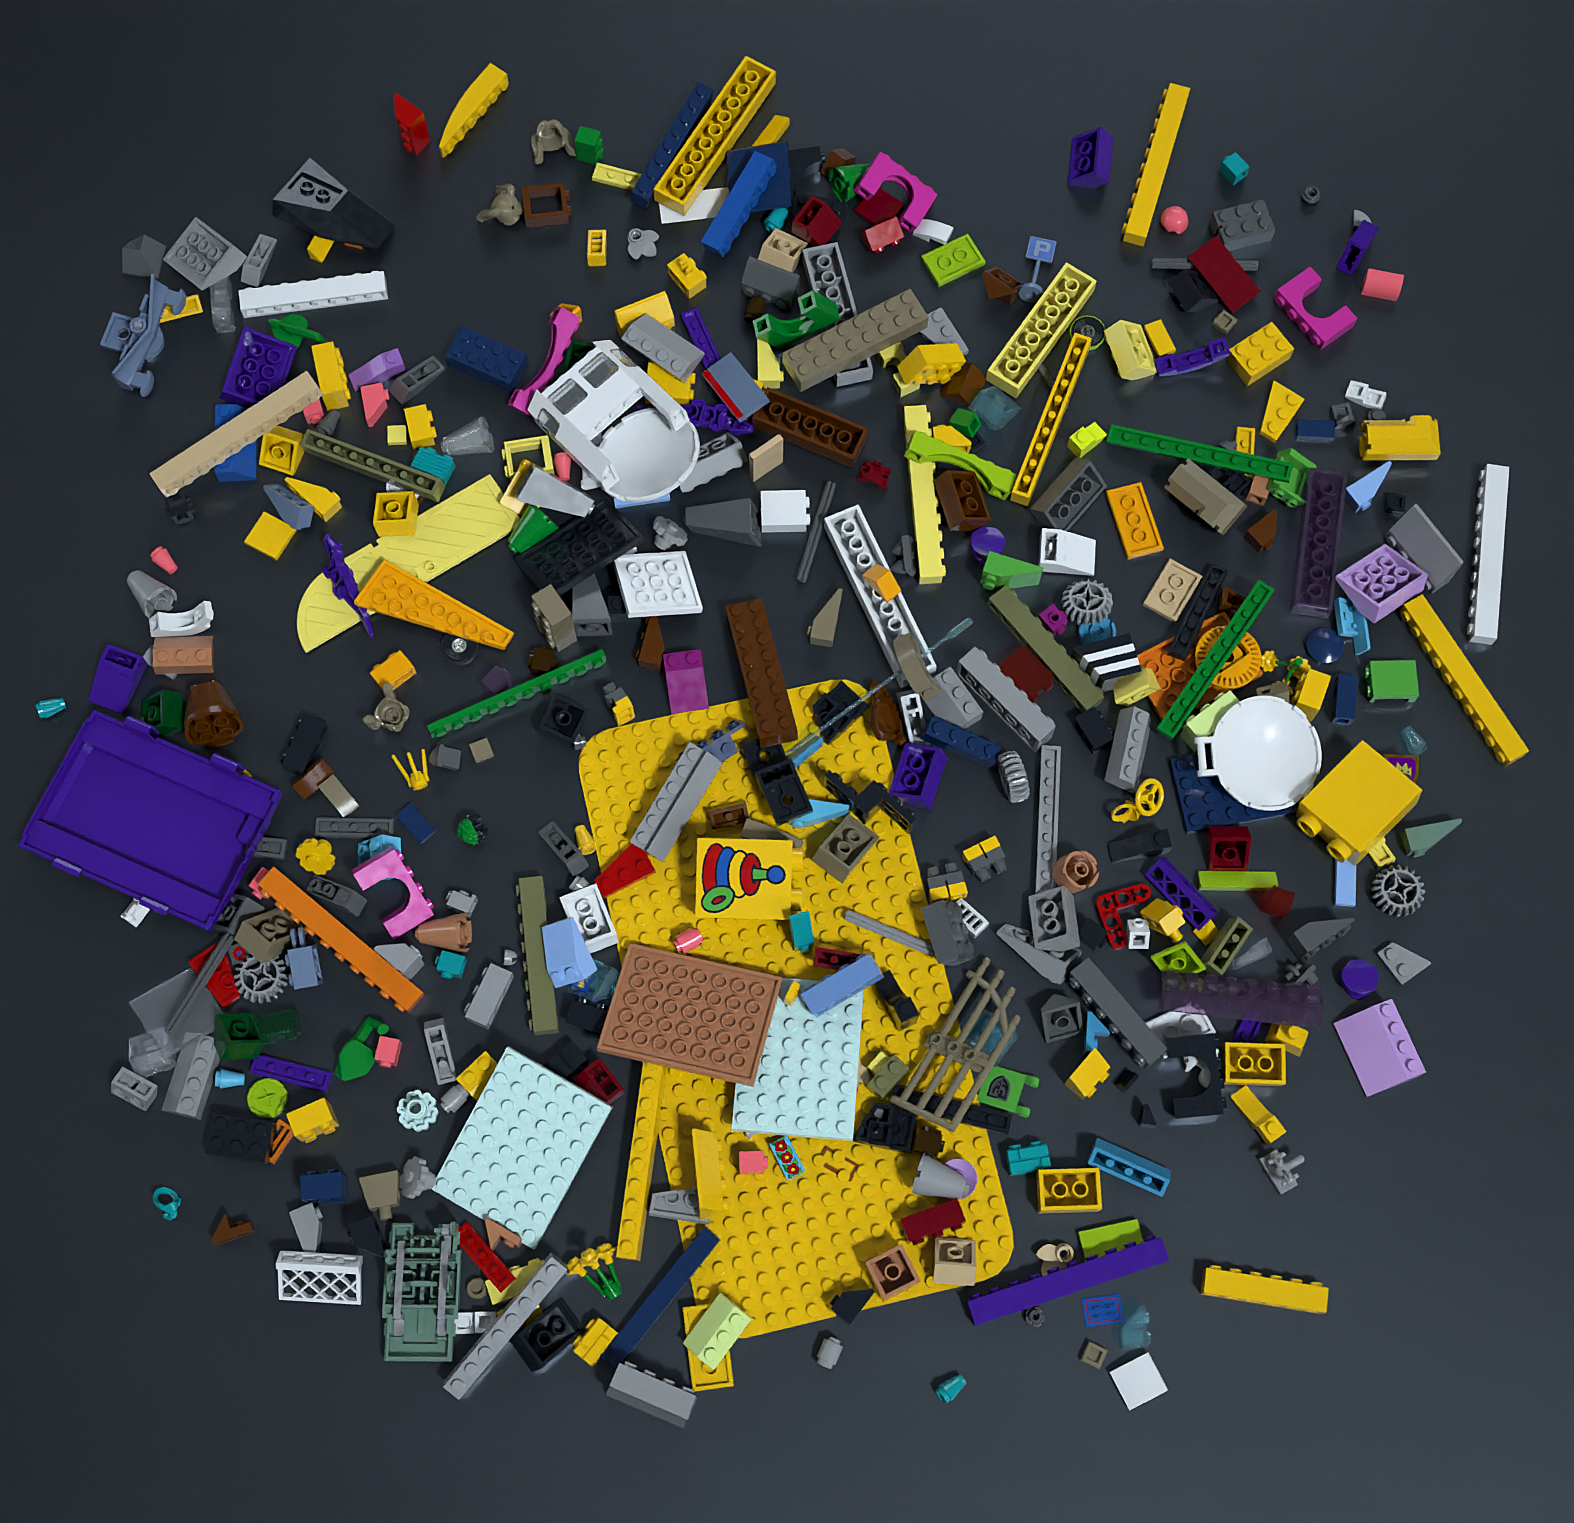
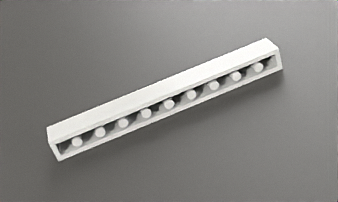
M1487 464L1479 473L1481 487L1478 489L1477 497L1480 498V504L1477 505L1476 514L1479 517L1475 524L1477 537L1474 540V549H1476V555H1474L1472 561L1475 571L1471 576V583L1474 584L1470 592L1472 606L1469 608L1468 616L1471 618V624L1468 625L1467 635H1470L1469 642L1492 645L1495 642L1498 632L1509 467Z

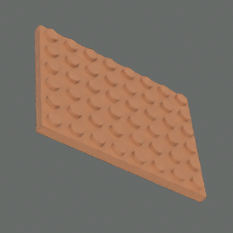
M630 943L598 1042L597 1051L754 1087L783 977Z

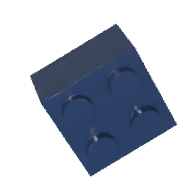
M339 1169L326 1170L327 1173L319 1174L318 1171L306 1172V1175L300 1176L301 1201L306 1204L313 1203L315 1205L349 1202L348 1177L339 1172Z

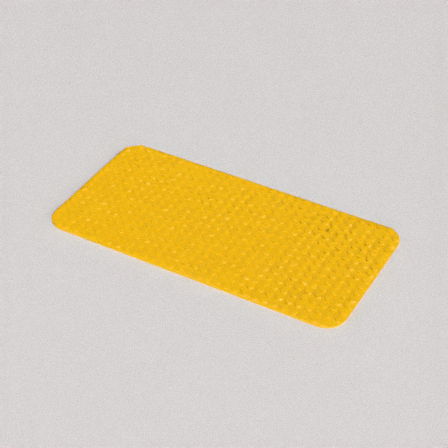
M828 680L787 689L798 731V740L782 744L786 756H789L813 735L823 738V746L796 768L808 799L842 804L823 787L824 775L829 770L832 773H838L845 785H850L856 790L857 796L873 780L877 783L881 782L889 793L895 775L886 740H877L871 727V694L860 684L849 680H842L870 707L830 745H827L812 706L825 692L829 694L841 680ZM747 698L710 706L709 709L683 712L614 727L595 734L586 743V747H583L580 754L579 775L602 873L632 844L630 843L631 838L676 766L677 762L675 759L686 749L689 742L695 745L700 740H707L714 731L723 730L730 721L740 719L746 724V726L730 735L739 752L722 762L721 767L664 862L662 863L647 854L656 873L607 897L612 924L619 942L617 943L621 966H623L629 944L631 943L783 978L822 981V978L829 974L834 975L839 970L813 966L816 942L875 952V961L881 972L891 971L901 990L906 996L911 997L919 1012V1017L916 1024L899 1032L875 985L872 984L864 989L859 1059L861 1065L867 1068L881 1051H884L891 1058L895 1055L909 1067L908 1073L896 1085L905 1088L928 1051V1048L924 1047L926 1039L933 1030L940 1031L954 1008L944 965L938 964L935 954L929 956L850 923L844 919L847 910H851L932 944L921 908L928 906L910 834L906 833L880 809L864 825L878 835L879 839L843 883L813 862L812 858L818 848L847 815L809 827L803 826V828H794L788 822L779 826L776 825L766 799L761 797L740 748V745L758 738ZM763 752L760 758L766 761L771 758V755L768 752ZM784 797L782 799L783 804L790 805L791 797ZM745 800L749 819L771 826L804 841L802 846L803 872H792L791 888H802V910L791 911V915L809 911L814 937V946L811 947V950L800 953V950L795 952L788 930L789 920L695 917L697 838L741 839L740 835L745 824L740 823L712 830L707 808ZM848 811V814L861 822L852 812ZM697 927L704 941L700 943V946L685 954L682 951L678 952L673 943L676 941L675 936L690 928L694 929ZM956 1018L947 1033V1036L955 1040L961 1032L958 1018ZM935 1053L915 1086L914 1091L925 1092L945 1059L944 1056ZM952 1061L932 1095L944 1097L961 1069V1064ZM667 1067L658 1134L671 1191L696 1187L692 1129L716 1133L717 1140H721L722 1152H718V1157L723 1159L724 1171H720L721 1179L725 1178L726 1191H722L723 1198H727L728 1211H724V1218L710 1219V1225L677 1220L684 1252L704 1227L721 1240L690 1278L696 1306L711 1304L719 1293H722L753 1319L739 1338H749L836 1317L830 1311L832 1306L829 1303L836 1294L840 1296L843 1292L873 1289L875 1291L862 1308V1310L962 1286L933 1283L935 1238L932 1239V1236L924 1238L925 1242L913 1246V1243L907 1244L899 1222L901 1218L953 1200V1198L925 1196L912 1193L914 1179L917 1177V1169L922 1158L921 1153L914 1152L913 1150L918 1130L922 1129L923 1126L942 1131V1140L945 1141L943 1152H939L937 1157L933 1156V1159L943 1165L952 1159H963L968 1161L977 1173V1185L974 1192L964 1199H958L966 1219L965 1224H962L963 1228L951 1232V1229L943 1231L944 1235L940 1236V1238L976 1241L975 1283L985 1281L997 1275L1009 1262L1014 1248L1013 1230L987 1130L959 1123L953 1133L919 1116L912 1154L877 1148L853 1141L788 1136L805 1172L787 1181L769 1146L770 1143L786 1135L756 1133L748 1139L744 1132L732 1131L736 1083ZM969 1069L951 1100L964 1101L974 1084L971 1069ZM869 1072V1074H870L869 1082H870V1081L873 1079L874 1075ZM859 1082L856 1089L853 1134L860 1127L862 1120L868 1116L870 1109L875 1103L891 1105L890 1100L895 1087L880 1101L867 1089L868 1083ZM976 1095L971 1105L980 1107V1103L977 1101L978 1095ZM824 1146L835 1151L833 1154L827 1150L824 1156L820 1155ZM763 1151L764 1156H768V1169H764V1174L740 1175L739 1152ZM845 1157L859 1164L851 1182L848 1180L855 1166L845 1161ZM825 1163L839 1170L838 1175L823 1167ZM902 1244L920 1279V1283L882 1302L864 1264Z

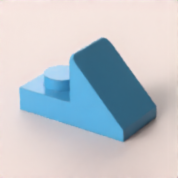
M1087 1012L1085 1015L1083 1054L1089 1055L1094 1048L1097 1049L1098 1038H1094V1036L1108 1037L1110 1035L1109 1030L1092 1012Z

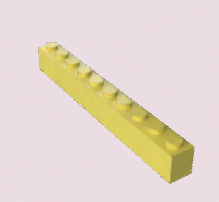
M926 405L904 406L903 419L907 448L915 430L924 432L932 437V429L928 428L931 417L930 412H927ZM907 458L919 584L942 583L943 576H946L945 565L941 563V559H944V549L940 548L942 531L938 530V524L941 523L940 513L936 511V507H939V498L935 496L934 491L937 490L934 483L936 479H933V473L936 472L935 462L920 464Z

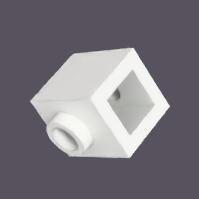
M1140 918L1127 919L1126 937L1129 949H1148L1150 930L1147 920Z

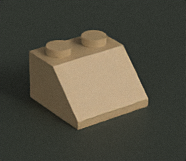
M775 228L762 245L758 260L793 273L802 257V249H806L808 243Z
M935 1238L933 1283L974 1286L976 1241Z

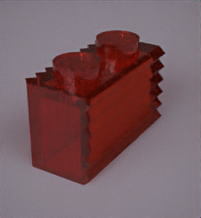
M1276 885L1272 886L1270 890L1266 889L1259 901V905H1262L1260 911L1283 919L1291 909L1295 892L1291 893L1287 889H1280Z

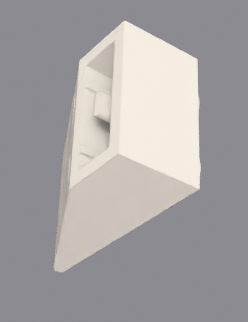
M1042 528L1039 541L1038 566L1044 568L1043 572L1094 576L1096 540L1064 530Z

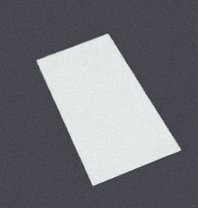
M728 187L702 190L685 216L659 203L662 224L716 217L729 195Z

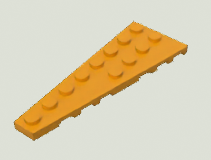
M385 559L354 600L356 606L501 650H505L514 636V632Z

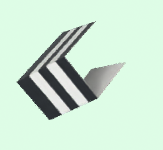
M1130 633L1075 646L1071 658L1077 661L1081 671L1086 672L1095 687L1098 686L1103 692L1113 690V684L1118 682V678L1142 672Z

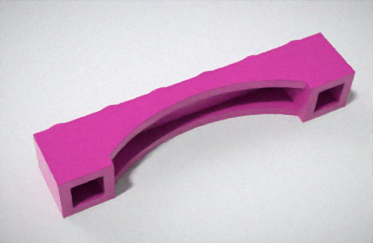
M563 307L555 308L548 322L551 325V344L547 358L541 370L528 385L522 389L514 390L507 404L509 407L526 416H532L528 411V407L536 389L540 393L544 392L548 381L550 382L555 375L554 369L556 365L561 363L563 359L562 353L564 349L569 347L571 343L570 337L573 332L577 331L580 317Z

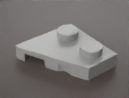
M1394 942L1376 954L1400 986L1431 964L1430 961Z

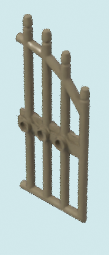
M987 957L982 960L976 972L971 970L967 972L966 977L971 979L940 1031L933 1030L926 1039L924 1047L928 1048V1051L901 1096L893 1095L890 1100L891 1103L953 1133L1021 1019L1020 1016L1015 1015L1008 1025L1006 1007L1011 1001V997L1014 996L1016 989L1010 987L1002 1000L995 990L1004 976V971L998 970L990 984L982 978L986 967L990 963V959ZM978 984L986 991L955 1040L947 1036V1033ZM991 998L997 1007L974 1047L964 1044L965 1039ZM1000 1020L1002 1037L991 1055L981 1052L985 1042ZM935 1053L944 1056L945 1059L918 1104L914 1105L908 1102L909 1096ZM952 1061L961 1064V1069L934 1114L924 1110ZM969 1069L980 1073L952 1121L949 1122L941 1118Z

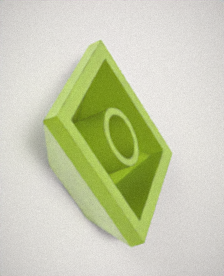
M1186 941L1151 955V959L1171 984L1206 970V966Z

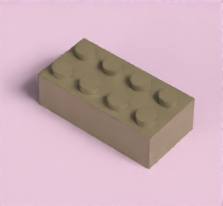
M550 584L532 595L533 603L531 606L535 615L534 619L537 622L536 626L541 634L545 633L549 646L551 648L555 647L557 652H560L576 642L577 637L572 614L553 586Z

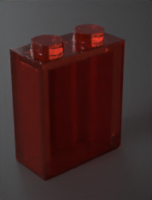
M1025 645L999 665L1000 672L1005 677L1009 676L1013 680L1014 685L1019 690L1022 689L1032 703L1039 699V694L1043 691L1045 693L1054 686L1053 681L1055 677Z

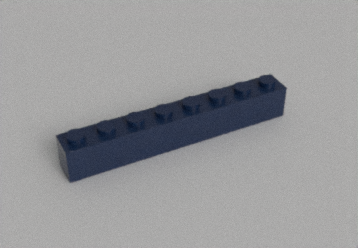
M697 82L633 188L630 202L645 210L647 209L654 197V187L684 146L712 101L713 89Z

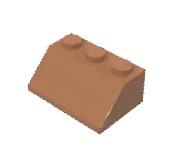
M213 636L155 638L153 645V669L155 675L214 673Z

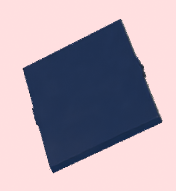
M788 141L727 151V184L729 193L754 151L772 158L777 166L775 175L768 181L766 190L761 193L757 205L752 208L750 213L792 206Z

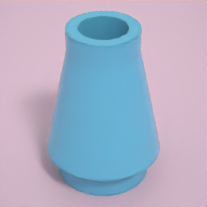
M221 1069V1071L216 1070L215 1087H220L221 1089L244 1085L245 1073Z

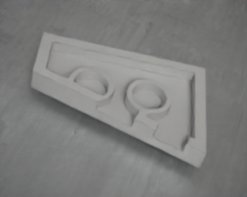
M942 308L927 314L929 317L928 327L919 332L923 338L931 341L933 344L957 343L963 356L968 354L969 349Z

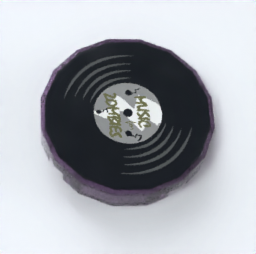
M446 633L441 641L443 657L454 665L470 663L479 651L478 642Z

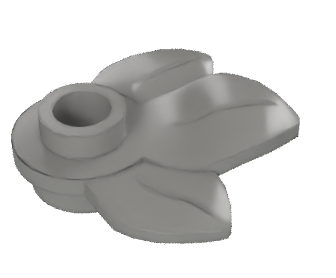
M635 228L628 233V252L633 259L637 260L641 255L646 257L656 256V247L653 242L659 239V235L655 231H642Z

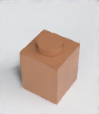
M1254 476L1246 500L1263 506L1269 494V491L1266 489L1270 479Z

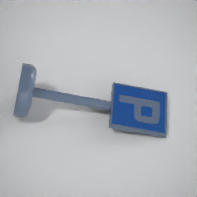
M1030 236L1025 258L1036 260L1032 282L1021 285L1019 289V296L1022 300L1029 303H1037L1044 294L1042 287L1036 284L1040 262L1052 264L1057 241Z

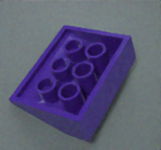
M244 326L219 399L239 406L252 407L283 387L297 346Z

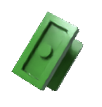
M1292 448L1278 451L1276 460L1293 463L1289 483L1270 479L1266 490L1272 493L1274 497L1285 502L1289 507L1304 505L1305 500L1300 497L1307 474L1314 473L1317 466Z
M1415 660L1370 661L1364 668V678L1367 679L1365 694L1366 697H1369V702H1374L1376 699H1406L1407 702H1415L1419 697Z

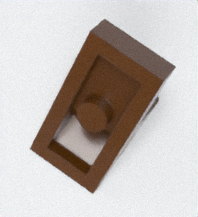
M224 1214L211 1239L212 1244L217 1246L256 1232L254 1224L251 1222L247 1223V1220L236 1223L235 1227H233L230 1216Z

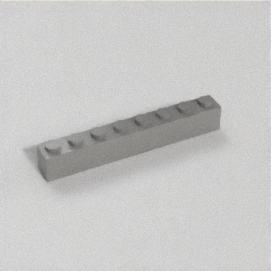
M552 1252L548 1255L443 1381V1388L460 1400L567 1271V1265Z

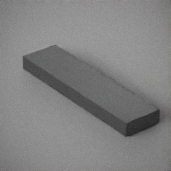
M316 817V838L371 839L379 835L394 836V819Z

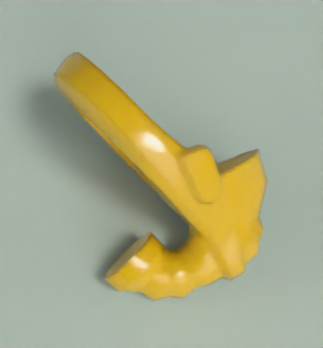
M1126 800L1124 804L1119 805L1111 812V819L1113 821H1122L1123 823H1126L1128 820L1136 821L1140 816L1136 805L1130 800ZM1128 808L1124 814L1115 815L1119 809Z

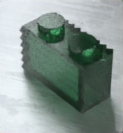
M296 1008L257 1016V1023L266 1044L277 1043V1039L285 1038V1040H295L298 1035H302L300 1013Z

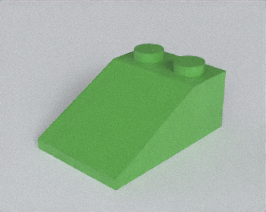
M989 551L980 585L988 590H1000L1005 585L1009 589L1039 585L1044 568Z

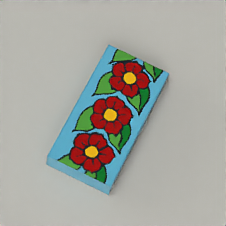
M784 1136L769 1144L787 1181L805 1172L788 1136Z

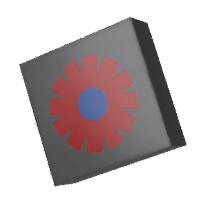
M239 943L230 946L228 949L234 967L241 965L239 963L241 960L246 962V955L252 958V955L242 948Z

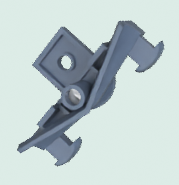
M154 274L150 276L149 295L145 294L139 308L141 312L139 317L131 318L113 312L100 343L102 348L122 353L119 359L120 363L111 373L118 385L131 391L134 388L140 389L142 397L149 395L154 385L153 373L149 370L147 374L140 371L143 363H145L144 360L149 361L158 356L165 343L164 334L159 327L160 319H162L161 316H163L166 306L172 307L173 314L178 315L183 311L186 304V293L183 289H180L179 292L169 290L168 287L154 278ZM122 332H129L126 338H120Z

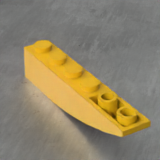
M492 63L470 85L451 114L439 145L441 157L444 158L453 151L457 142L461 141L465 133L474 127L477 119L486 113L490 104H493L497 100L498 95L507 89L509 84L507 73Z

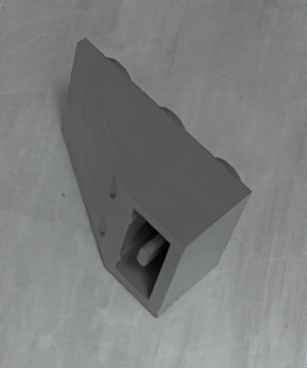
M1354 918L1309 922L1295 931L1285 942L1299 961L1304 957L1308 960L1320 950V947L1324 949L1336 937L1339 939L1352 928L1351 924L1355 920Z

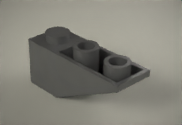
M315 874L305 889L306 893L356 917L360 915L368 901L355 890Z

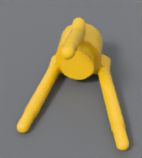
M425 749L421 750L423 774L421 771L416 770L411 753H407L413 771L410 774L411 778L396 756L392 755V759L407 780L409 788L413 787V790L425 788L428 785L427 782L430 781L427 773Z

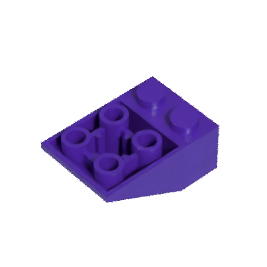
M107 644L99 660L88 701L124 715L148 665L145 659L140 655Z

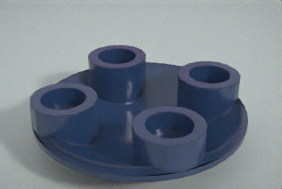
M1318 628L1308 636L1306 647L1314 662L1332 663L1341 657L1344 651V642L1335 630Z

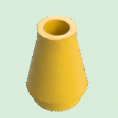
M585 825L577 826L574 831L578 849L583 855L593 853L596 850V842L586 830Z

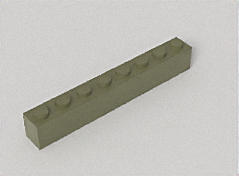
M307 429L300 443V446L308 454L406 491H413L414 494L439 502L446 487L438 477Z
M1005 585L989 597L987 605L1081 713L1092 707L1096 708L1102 703L1104 699L1103 691L1098 686L1095 687L1091 682L1090 676L1086 672L1081 671L1077 661L1066 654L1064 646L1054 640V636L1049 630L1044 629L1040 619L1030 613L1027 604L1022 603L1017 598L1018 595L1012 588L1009 589Z
M542 876L519 878L516 892L517 896H521V903L518 904V913L523 917V922L520 923V933L524 934L525 938L521 945L522 952L526 953L527 958L526 961H523L524 972H528L529 979L525 980L526 992L530 991V999H527L528 1011H532V1018L529 1019L530 1031L533 1030L535 1036L559 1033L555 987L547 971L542 927L548 925L544 880Z

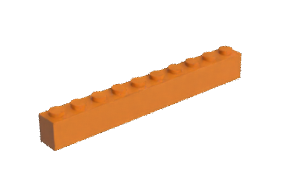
M275 867L258 883V886L261 888L259 892L267 899L269 897L273 898L276 901L274 905L282 912L286 909L290 913L289 917L296 924L301 922L305 925L304 930L312 937L314 935L320 938L318 942L326 949L331 947L335 951L334 955L340 961L346 960L350 963L349 968L354 973L358 974L360 972L365 976L363 980L371 987L376 985L380 989L379 993L388 1000L390 997L395 1001L393 1005L399 1011L403 1012L405 1010L409 1013L424 996V993Z

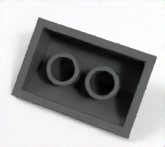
M749 256L741 281V292L750 297L759 296L765 300V303H772L780 309L791 311L799 294L800 275Z

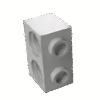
M122 1067L111 1082V1093L147 1111L157 1096L158 1086Z

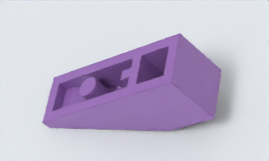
M396 348L382 353L349 374V378L356 392L361 390V386L377 384L406 373V369L399 350Z

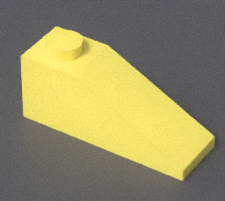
M757 338L758 381L764 383V389L767 387L771 389L780 388V382L784 381L783 371H780V363L769 344Z

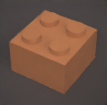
M902 1244L864 1264L882 1302L920 1283V1279Z

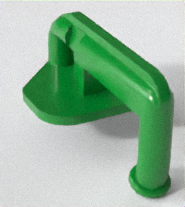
M290 314L280 320L269 319L268 325L272 329L275 338L293 344L297 348L300 346L303 337L316 341L318 344L329 342L320 333L307 329L308 321L303 316Z
M368 1017L363 1021L352 1040H349L339 1053V1060L335 1067V1075L339 1079L348 1081L366 1075L375 1062V1053L363 1043L373 1028L377 1029L380 1035L388 1032V1025L372 1017Z

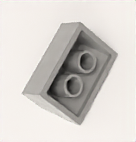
M951 666L933 678L941 688V694L924 701L934 717H941L946 723L951 725H959L963 728L962 730H965L982 718L983 710Z
M1064 885L1028 896L1036 949L1063 952L1080 946L1074 898Z

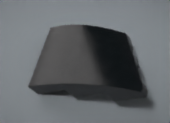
M842 680L829 694L825 692L812 706L825 738V743L830 745L870 707Z
M875 1103L870 1109L868 1116L862 1120L860 1127L853 1134V1142L912 1154L919 1116L909 1111L898 1110L894 1105Z

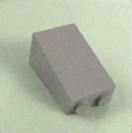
M532 463L514 494L520 502L582 517L590 514L595 506L593 504L594 500L590 495L535 463Z

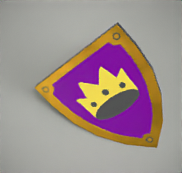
M1384 754V758L1417 784L1420 774V755Z

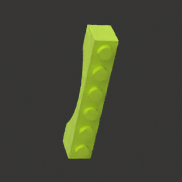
M916 430L911 436L904 457L920 464L939 461L959 466L966 471H975L978 481L983 485L987 493L1002 500H1005L1011 493L1017 475L1009 469L996 466L993 462L980 459L975 454L964 452L956 446L948 445L940 439L932 438L926 433Z

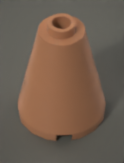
M459 913L420 923L415 930L416 939L423 944L458 952H467L470 949L466 948L467 944L472 942V924L466 918L469 915L467 913Z

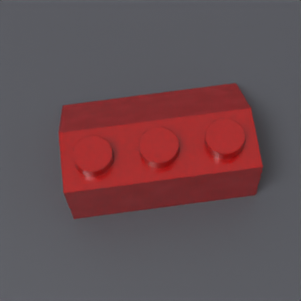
M395 93V115L400 138L403 143L402 146L408 153L412 152L417 156L430 142L424 112Z

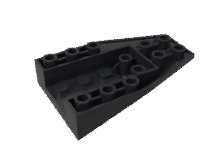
M311 158L304 163L273 198V216L324 239L377 250L395 228V225L361 196Z

